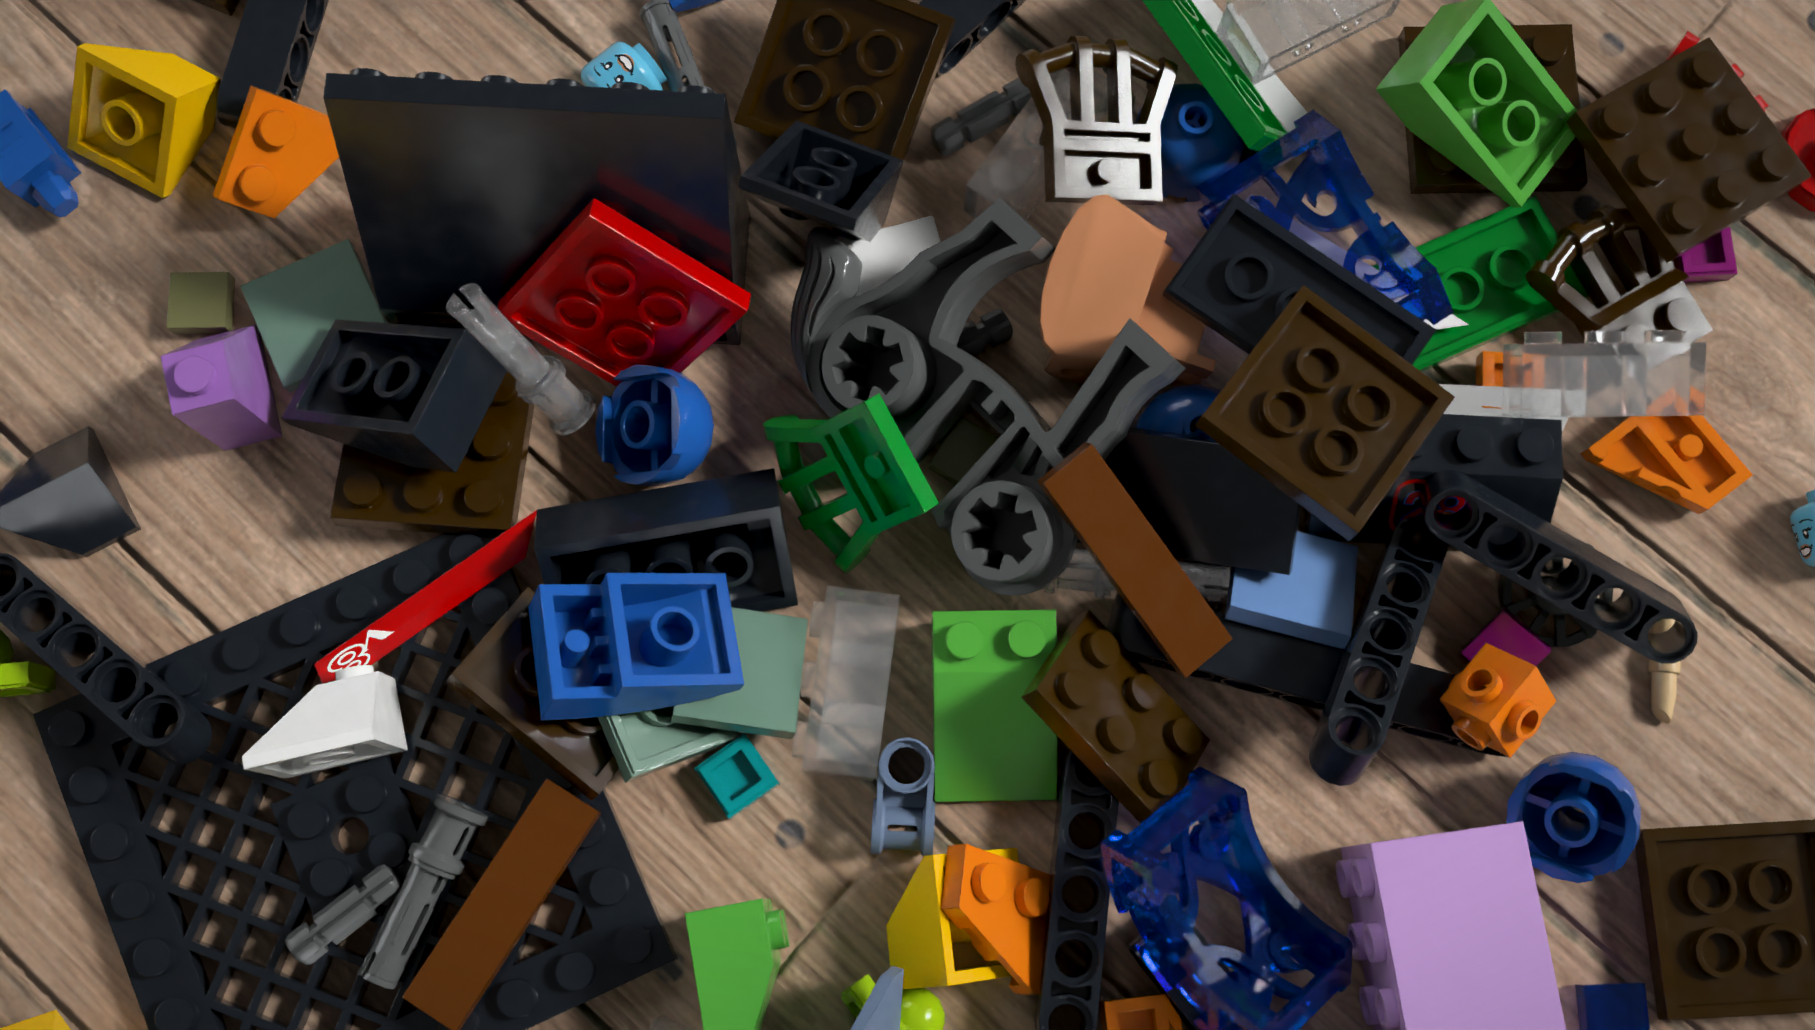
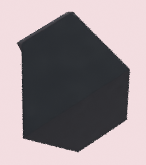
M89 426L34 453L0 491L1 529L85 557L141 530L95 431Z

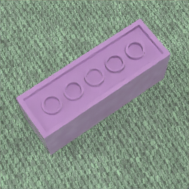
M1523 821L1340 847L1343 860L1336 862V877L1343 898L1350 897L1354 923L1348 924L1347 935L1354 960L1362 961L1366 986L1359 989V1001L1362 1015L1367 1025H1374V1030H1566Z

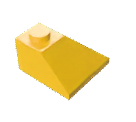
M89 43L77 46L67 148L151 193L165 198L171 195L214 129L216 102L221 78L173 53Z
M1017 848L985 850L1019 863ZM947 854L923 856L886 925L890 967L895 966L904 969L903 989L951 986L1011 976L999 961H986L972 945L968 933L963 929H958L941 910Z

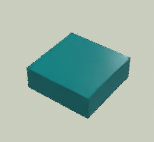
M745 733L694 768L730 820L780 785Z

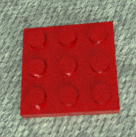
M593 198L499 301L494 318L617 387L621 381L613 379L620 371L636 364L666 368L682 373L748 311L751 293Z

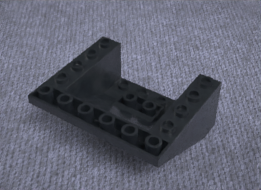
M369 68L353 69L350 71V74L326 73L323 95L325 107L379 308L392 324L522 334L494 318L499 301L593 198L745 290L750 212L746 192L738 187L742 173L725 94L715 93L709 88L696 85L683 86L677 91L650 90L646 86L634 82H619L611 88L586 87L577 81L563 78L549 80L546 84L519 83L510 77L501 75H488L481 78V81L454 80L438 72H420L416 74L415 78L395 77ZM742 317L713 344L740 345Z

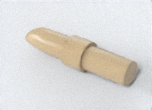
M1663 619L1653 625V634L1669 630L1675 620ZM1649 659L1648 673H1651V711L1658 720L1669 724L1676 701L1677 675H1680L1681 661L1661 664Z

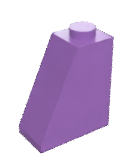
M257 325L197 339L160 356L172 415L224 451L282 436L262 337Z

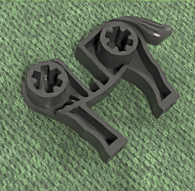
M1000 197L961 232L920 252L894 277L858 296L856 294L860 285L862 262L829 228H813L808 234L804 268L793 301L791 346L796 366L815 400L827 415L833 417L880 393L918 464L972 406L1001 436L932 510L938 527L949 531L956 555L967 573L984 588L1003 595L1017 596L1034 593L1047 587L1067 568L1072 559L1078 537L1037 481L1084 443L1093 444L1105 461L1119 442L1127 436L1130 426L1141 407L1156 392L1174 382L1186 368L1143 328L1129 318L1051 429L1038 411L1008 381L989 366L957 347L959 337L970 313L991 288L1018 271L1045 263L1056 249Z

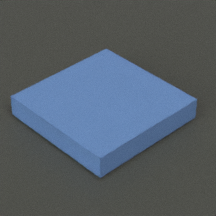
M1297 531L1293 568L1290 575L1239 567L1231 568L1225 619L1345 650L1352 634L1358 547Z

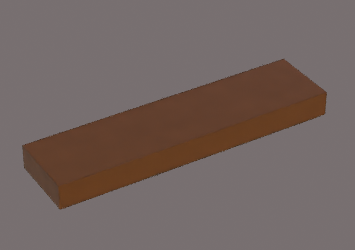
M1082 444L1037 481L1179 675L1187 678L1233 639L1093 444Z
M546 778L402 998L450 1030H461L600 817L601 812Z

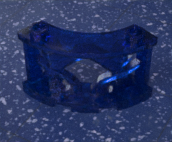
M1314 109L1294 121L1296 128L1212 182L1204 181L1195 187L1204 204L1202 208L1197 210L1203 226L1208 230L1233 193L1237 195L1262 179L1279 200L1275 208L1265 197H1249L1248 203L1287 230H1290L1294 216L1305 226L1319 232H1339L1352 227L1358 238L1349 247L1342 267L1356 275L1355 265L1358 261L1363 259L1375 261L1380 268V272L1375 275L1364 273L1363 281L1391 300L1398 301L1396 302L1421 320L1427 319L1432 325L1454 313L1436 267L1410 243L1394 221L1384 227L1380 224L1382 218L1378 212L1373 213L1365 201L1375 194L1355 162L1341 130ZM1307 150L1308 155L1296 168L1286 184L1275 170ZM1306 194L1308 202L1316 208L1317 197L1326 194L1334 200L1335 210L1330 215L1323 216L1309 209L1302 200Z
M1197 767L1189 774L1190 784L1129 834H1125L1117 829L1101 842L1103 865L1114 904L1118 913H1127L1129 911L1133 922L1143 938L1135 947L1163 989L1168 992L1176 986L1188 1002L1201 1014L1194 1021L1199 1029L1299 1030L1337 991L1343 992L1351 984L1353 944L1349 938L1333 929L1308 909L1279 876L1268 859L1255 831L1250 814L1247 791L1202 767ZM1198 820L1199 824L1192 828L1189 835V827ZM1170 844L1171 852L1161 853ZM1196 880L1212 884L1238 898L1244 927L1245 954L1224 945L1204 947L1193 931L1199 908ZM1217 962L1234 969V971L1225 973ZM1307 969L1315 976L1302 988L1278 976L1275 972L1291 974ZM1273 994L1290 1000L1277 1013L1269 1009Z

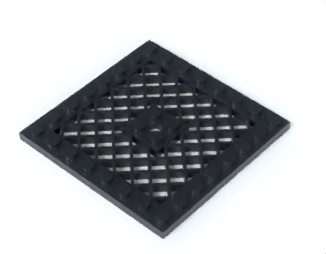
M444 533L146 664L150 670L206 718L208 715L232 723L218 755L205 751L199 757L201 760L214 764L200 795L177 787L186 764L181 765L168 762L160 780L137 772L147 748L130 737L82 693L33 714L148 1030H227L221 1013L243 1021L239 1030H256L257 1027L264 1030H303L316 1000L342 1009L334 1030H350L356 1015L383 1025L375 1030H450L420 1009L403 1016L409 1002L402 998V996L425 963L432 945L436 946L442 936L437 935L449 903L462 907L467 897L454 893L461 874L456 875L455 879H448L443 891H441L431 916L419 938L406 971H403L399 979L401 985L389 1014L362 1004L370 981H367L358 974L348 998L321 988L334 957L361 966L366 955L339 946L340 943L336 945L331 941L327 944L329 951L316 960L306 982L281 972L290 952L285 940L288 934L302 924L309 906L312 914L315 915L354 884L358 888L363 886L362 878L379 865L385 864L392 868L403 883L412 864L408 860L410 856L408 850L412 843L420 842L436 810V806L432 803L436 794L450 797L471 806L487 815V821L512 831L546 778L601 812L600 817L567 866L578 892L555 884L550 892L574 901L575 905L563 934L535 924L538 912L536 913L500 968V972L496 974L461 1030H528L678 959L606 788L604 787L597 797L590 800L491 718L482 715V711L471 703L469 709L442 700L449 685L445 681L462 662L459 659L469 635L471 634L476 646L522 594L512 568L461 602L459 608L462 614L450 610L441 616V618L458 623L446 654L420 645L428 626L398 646L402 650L391 674V677L395 678L398 696L403 694L425 703L412 735L405 732L408 750L404 751L398 768L392 755H385L342 765L350 769L316 785L315 783L321 770L303 774L298 785H295L272 775L244 770L243 764L234 761L247 730L264 736L271 729L252 721L265 689L289 698L281 715L282 718L310 692L318 674L314 663L496 537ZM416 654L442 663L429 694L403 685ZM302 667L293 690L270 682L274 678ZM135 686L127 692L124 700L132 694ZM245 692L236 715L214 707V705ZM439 708L464 717L452 749L426 740ZM478 723L504 732L491 765L465 755ZM515 742L531 780L504 770ZM130 743L129 748L126 754L124 755L121 746ZM422 748L448 758L435 790L409 781ZM461 763L488 773L475 805L448 796ZM229 770L253 779L240 811L216 802ZM501 778L528 788L515 821L488 811ZM135 782L156 790L147 811H145ZM268 786L293 794L270 805L278 825L255 817ZM406 790L431 799L421 824L417 820ZM172 797L195 805L182 836L159 828ZM211 811L235 820L222 852L198 843ZM359 818L366 824L369 838L362 850L355 854H349L342 849L339 843V832L347 821ZM481 826L476 827L460 860L464 866L469 861L488 868L492 861L490 858L471 852ZM250 827L275 836L262 867L237 858ZM156 839L177 847L168 868ZM287 850L299 881L277 873ZM193 853L217 862L204 893L180 884ZM232 868L257 877L244 908L219 899ZM272 884L297 893L285 924L259 915ZM178 896L199 904L189 926ZM392 903L385 907L383 913L378 912L369 920L378 924L367 953L370 951ZM214 910L239 920L226 950L201 941ZM586 911L593 929L576 936ZM254 926L279 935L267 966L241 957ZM530 934L559 944L518 963ZM200 955L220 962L211 985ZM235 969L261 978L249 1008L223 999ZM276 984L302 994L289 1024L263 1015Z

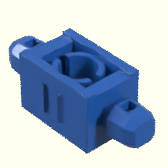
M4 89L0 92V181L6 189L35 208L41 205L46 211L57 217L67 216L79 204L78 194L70 181L82 172L35 111L31 108L26 109L13 98L10 92Z

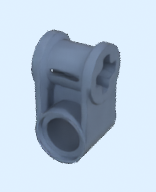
M910 737L898 738L889 743L881 753L878 766L877 799L874 798L870 855H880L883 849L920 851L922 857L933 855L935 825L933 787L935 766L933 755L928 746L920 740ZM908 748L920 754L924 761V771L921 778L916 782L902 784L892 778L889 773L888 764L895 752ZM888 825L917 826L918 830L916 832L892 831L888 829Z

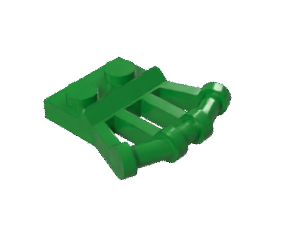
M880 393L828 420L798 419L796 415H782L771 418L763 423L766 439L773 441L781 474V479L777 481L784 494L791 493L802 513L797 518L804 531L810 529L837 557L834 563L844 574L853 570L868 555L870 546L882 531L926 513L939 504ZM798 442L820 443L827 456L803 466ZM836 471L847 493L830 501L822 502L812 481ZM856 508L863 523L851 538L833 518Z

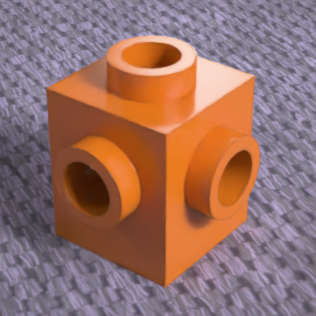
M1485 643L1466 668L1452 679L1448 690L1440 698L1454 720L1451 728L1461 740L1480 751H1483L1488 746L1509 758L1513 756L1525 740L1531 738L1537 732L1543 717L1556 702L1535 665L1488 643Z

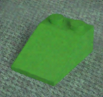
M1466 0L1441 6L1375 89L1412 133L1513 208L1522 207L1575 138L1574 133L1566 122L1577 111L1491 0Z
M1056 609L933 611L931 641L935 803L1056 801L1057 735L1021 698L1057 644Z
M762 898L685 913L703 1030H761L781 964L779 949L790 947L784 910H773L771 899Z

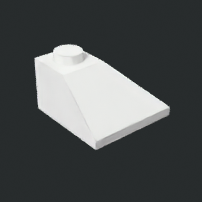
M372 665L353 666L335 672L336 681L316 685L242 756L244 770L281 778H290L407 751L395 678L380 671L374 672Z

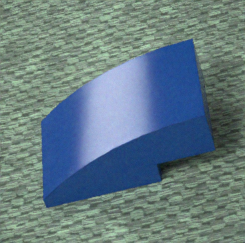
M606 573L601 584H539L528 606L541 720L579 719L654 710L716 697L741 690L744 686L725 573Z

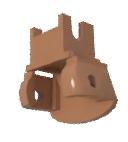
M1108 194L1093 196L1077 210L1063 231L1048 265L1040 296L1039 329L1042 343L1049 351L1044 371L1052 377L1064 381L1085 383L1124 325L1131 318L1186 368L1174 382L1170 383L1171 385L1200 384L1202 378L1207 379L1212 374L1216 364V360L1197 354L1206 325L1162 296L1164 290L1183 264L1170 260L1174 249L1165 244L1166 231L1158 229Z

